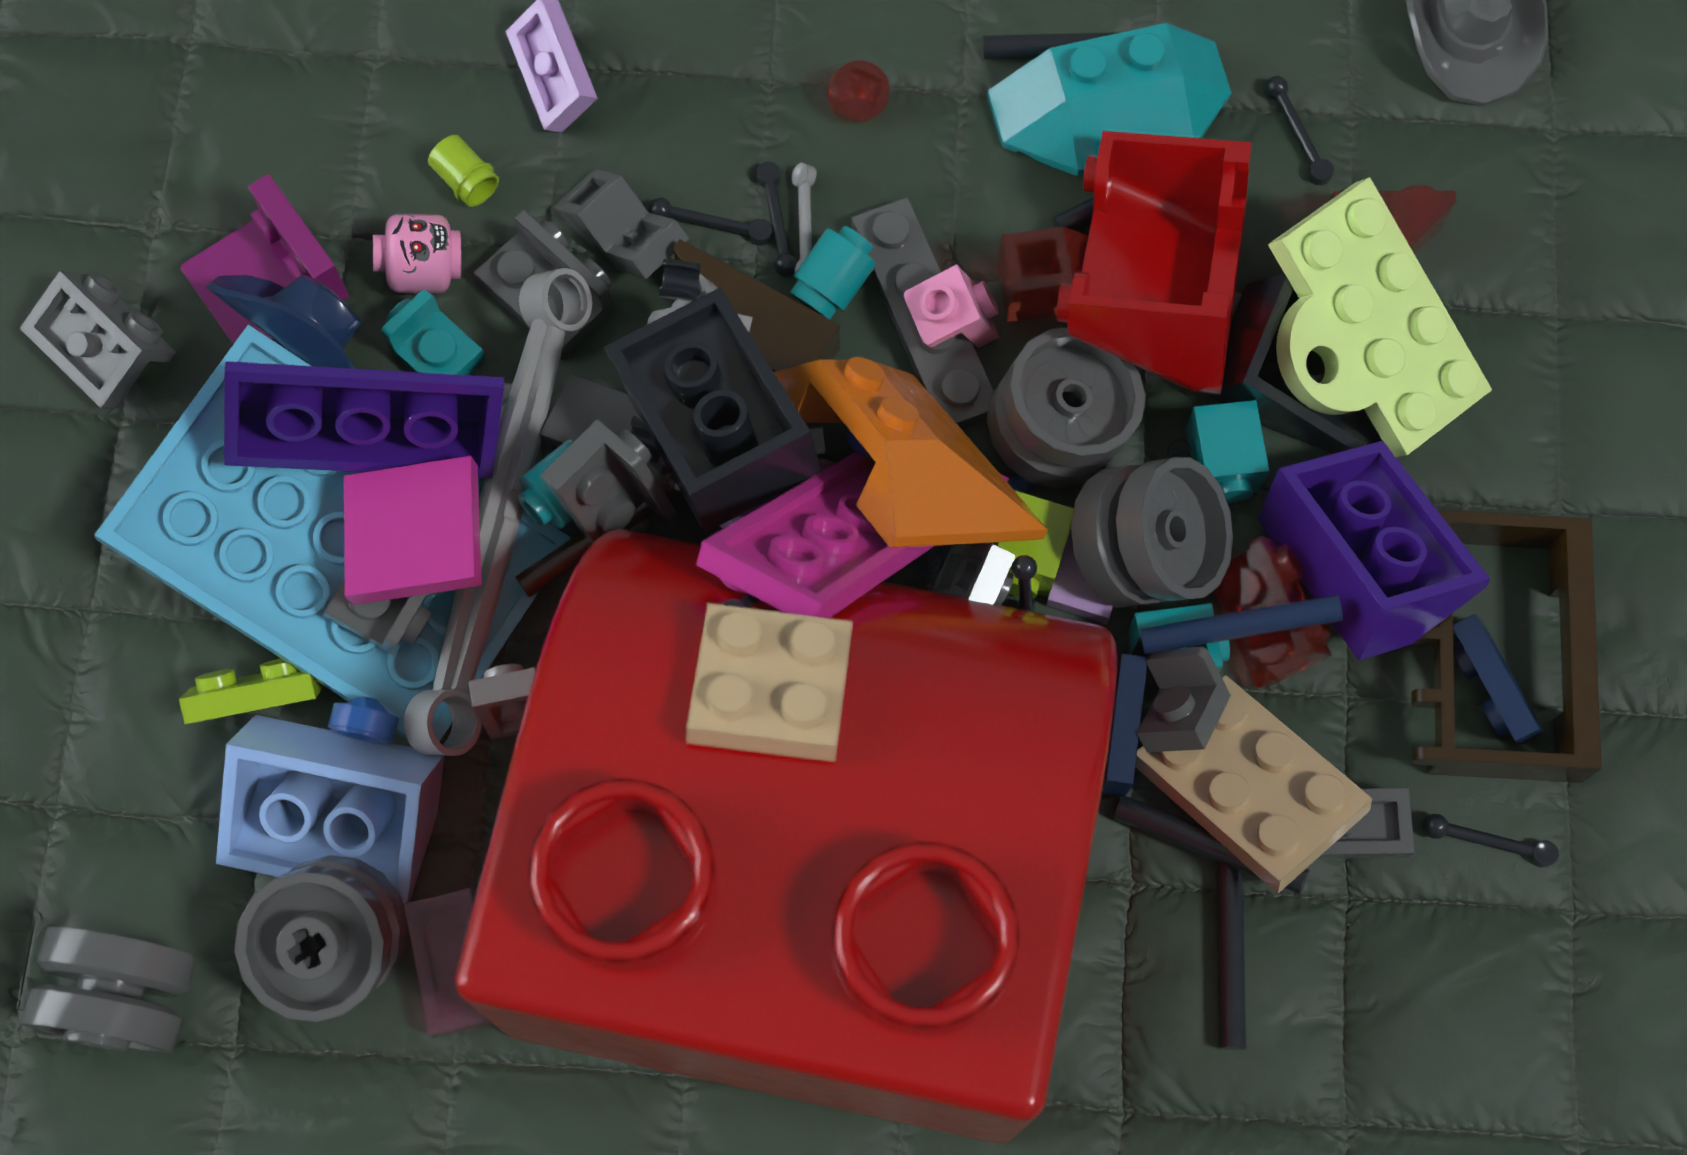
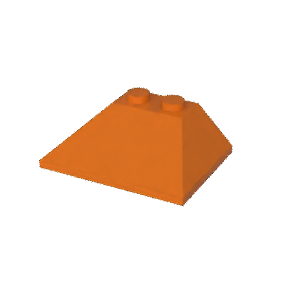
M852 357L849 360H816L774 372L805 423H844L875 460L876 463L856 506L890 548L1043 540L1048 529L936 399L925 389L915 375L862 357Z

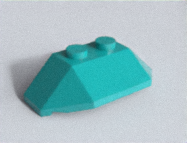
M1163 23L1051 47L989 89L987 98L1002 148L1015 153L1020 151L1043 164L1075 176L1084 175L1087 155L1098 156L1103 131L1202 138L1221 108L1229 100L1231 90L1215 41L1171 24Z

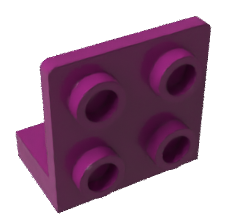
M268 173L247 186L258 206L257 210L250 213L253 220L181 265L183 274L232 344L236 342L247 325H250L277 343V341L230 308L206 288L218 276L249 275L273 281L285 288L301 275H307L326 285L342 300L350 297L335 265Z

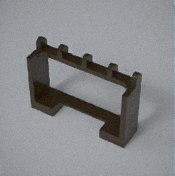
M1437 510L1463 544L1548 549L1549 597H1559L1563 712L1553 719L1555 753L1455 748L1452 613L1413 643L1415 645L1434 646V689H1416L1411 691V705L1418 708L1435 709V746L1412 748V763L1426 765V774L1570 783L1584 782L1602 769L1592 518Z

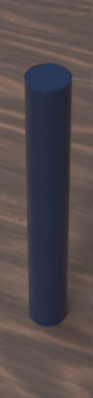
M1332 595L1141 628L1140 631L1144 653L1150 654L1343 621L1339 595Z

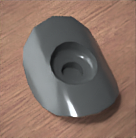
M1406 0L1417 50L1425 71L1450 100L1483 107L1512 96L1522 88L1542 63L1549 38L1548 14L1545 0Z

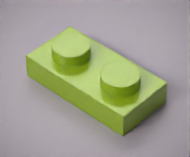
M280 658L261 664L260 674L236 678L234 669H225L195 677L196 686L187 690L179 698L184 724L316 699L324 686L314 680L309 673L298 670L289 662Z

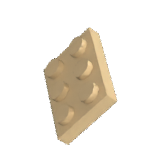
M1225 675L1222 679L1231 697L1204 750L1147 752L1144 746L1137 750L1135 767L1278 894L1370 811L1372 798Z

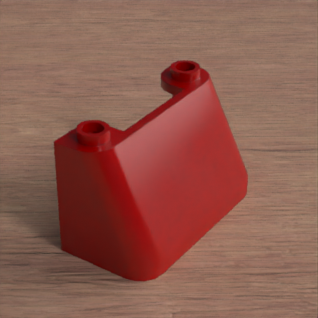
M1114 131L1102 132L1098 156L1087 155L1085 164L1084 192L1094 193V211L1082 271L1074 273L1072 284L1061 283L1058 295L1057 322L1068 323L1069 336L1195 393L1221 395L1244 234L1252 142Z

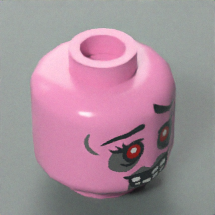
M393 214L386 222L385 235H373V272H385L387 285L394 293L418 294L423 289H426L430 294H442L448 290L451 279H460L461 277L460 230H451L448 220L439 214Z

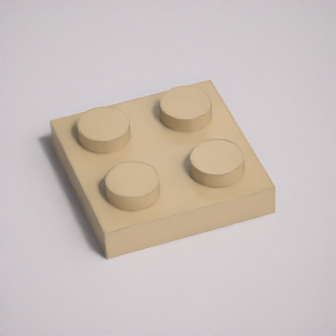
M708 603L687 724V743L835 762L853 622Z

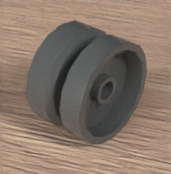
M1068 327L1049 329L1028 341L991 395L986 421L992 445L1008 468L1034 484L1053 489L1075 487L1084 484L1086 480L1102 469H1105L1115 454L1127 443L1142 421L1146 396L1140 372L1135 365L1069 336Z
M1190 457L1149 461L1143 465H1126L1102 469L1086 480L1075 500L1071 524L1074 556L1083 579L1098 598L1115 607L1205 598L1220 585L1230 565L1233 544L1231 513L1220 484L1204 465Z
M328 855L301 863L289 872L271 881L251 897L237 923L234 952L242 980L262 1005L287 1019L316 1023L346 1014L392 976L406 950L408 920L401 895L382 872L360 859Z
M47 927L37 964L49 974L77 981L76 987L42 984L31 988L20 1025L64 1036L63 1040L96 1048L127 1052L129 1048L171 1054L174 1052L182 1018L168 1007L143 1001L142 996L151 995L174 998L189 992L197 957L170 947L118 935L66 927Z

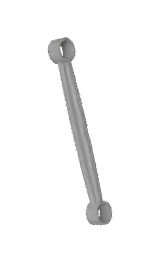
M569 268L533 274L527 278L520 290V311L530 330L498 431L492 478H485L479 499L482 586L455 590L433 689L422 691L413 697L404 715L406 738L416 751L424 755H462L475 745L481 732L482 723L472 707L468 681L475 679L521 520L523 507L519 502L518 496L524 491L520 485L519 478L535 466L541 442L540 433L546 422L566 332L575 331L583 327L588 321L592 310V296L587 282L578 272ZM551 283L558 288L563 299L564 309L560 321L555 318L548 303V290ZM442 701L448 705L453 723L450 736L444 744L437 740L433 730V716L437 706Z

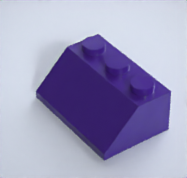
M1384 441L1279 468L1257 518L1314 599L1339 595L1343 621L1332 622V624L1359 661L1413 644L1485 589L1491 580Z

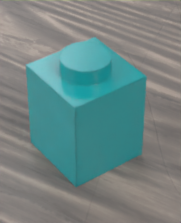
M1257 401L1194 407L1185 428L1186 439L1191 446L1192 459L1208 468L1220 484L1227 503L1249 499L1255 492L1260 490L1269 472Z

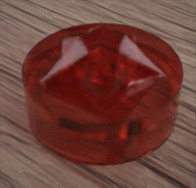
M864 60L851 61L839 68L830 78L827 88L830 107L838 117L850 123H864L878 116L885 109L890 95L889 82L884 72L875 64Z

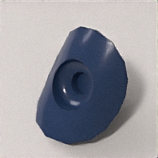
M249 275L218 276L206 287L226 305L307 364L316 367L354 369L351 360L343 349L363 322L335 292L318 280L307 275H301L284 288L273 281Z

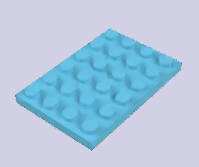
M247 325L94 536L97 541L284 661L289 662L298 670L309 673L314 680L348 702L363 696L377 699L389 714L399 718L396 732L406 738L404 715L408 704L418 693L433 689L455 590L428 594L422 606L431 610L432 614L413 646L401 640L393 655L323 616L324 611L345 578L344 476L364 472L224 465L225 361L311 366L250 325ZM478 478L479 499L484 484L482 478ZM524 508L497 607L474 680L483 677L484 672L487 671L539 593L537 592L529 598L515 576L571 539L570 536L549 522L545 526H540L527 514ZM444 701L437 706L433 716V730L439 742L452 723L451 711Z

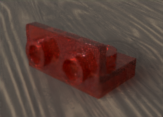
M1259 536L1249 542L1251 550L1230 560V565L1220 585L1213 590L1223 614L1306 600L1298 583L1299 580L1304 578V573L1293 550L1287 544L1281 546L1279 541ZM1328 623L1235 639L1255 686L1260 689H1266L1332 656L1325 641L1326 638L1331 636Z

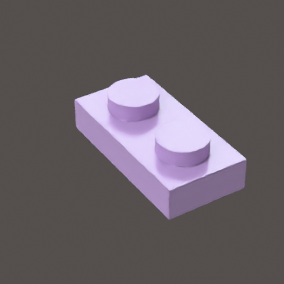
M536 0L507 29L506 34L544 130L562 133L598 98L559 1Z

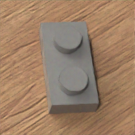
M520 664L500 665L485 671L484 678L468 681L472 707L491 740L519 733L536 671L535 667L524 669Z

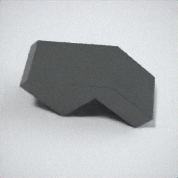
M594 169L553 207L562 220L618 270L647 279L663 264V259H668L674 253L673 248L679 239L684 242L689 239L676 220L649 213L621 175L599 169Z

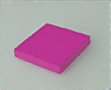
M471 456L344 476L345 597L353 605L482 586L478 465Z

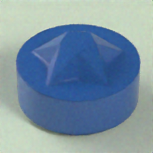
M363 696L347 703H334L328 727L331 728L332 732L345 737L375 744L389 745L390 742H394L399 718L389 714L377 699Z

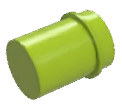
M451 135L444 138L433 148L428 157V164L454 191V196L459 201H464L469 207L482 204L498 187L499 177L494 173L493 166L485 163L459 135Z

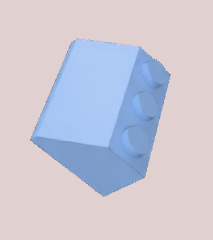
M255 715L226 744L216 864L279 877L303 862L328 855L356 858L382 872L401 895L403 904L407 905L412 898L438 814L444 756L424 755L408 746L393 743L383 745L365 742L336 734L327 729Z

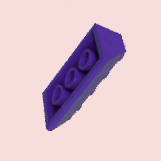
M225 361L224 465L370 472L471 456L478 465V478H492L504 393V377Z

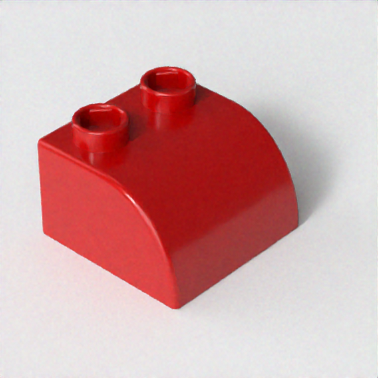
M615 529L600 536L583 555L566 586L553 617L535 671L455 976V986L458 994L506 1035L516 1040L982 1141L1003 1144L1011 1141L1037 1117L1046 1101L1111 732L1117 676V647L1112 633L1105 627L1091 623L881 582L829 618L853 622L835 762L687 743V724L708 603L722 605L726 600H740L748 593L739 592L727 587L718 576L696 565L701 544L627 529ZM759 600L751 608L779 612V609L762 600Z

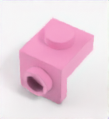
M958 265L904 292V299L921 339L928 347H934L960 333L965 335L977 348L1000 338L992 320V317L1000 314L990 289L984 281L975 284Z

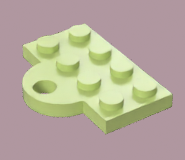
M1370 177L1355 182L1268 244L1299 297L1284 315L1278 330L1276 343L1278 365L1290 391L1307 407L1317 412L1331 415L1345 414L1364 409L1382 441H1384L1395 457L1409 455L1492 391ZM1311 350L1318 353L1324 362L1325 374L1320 383L1314 381L1307 371L1306 360Z

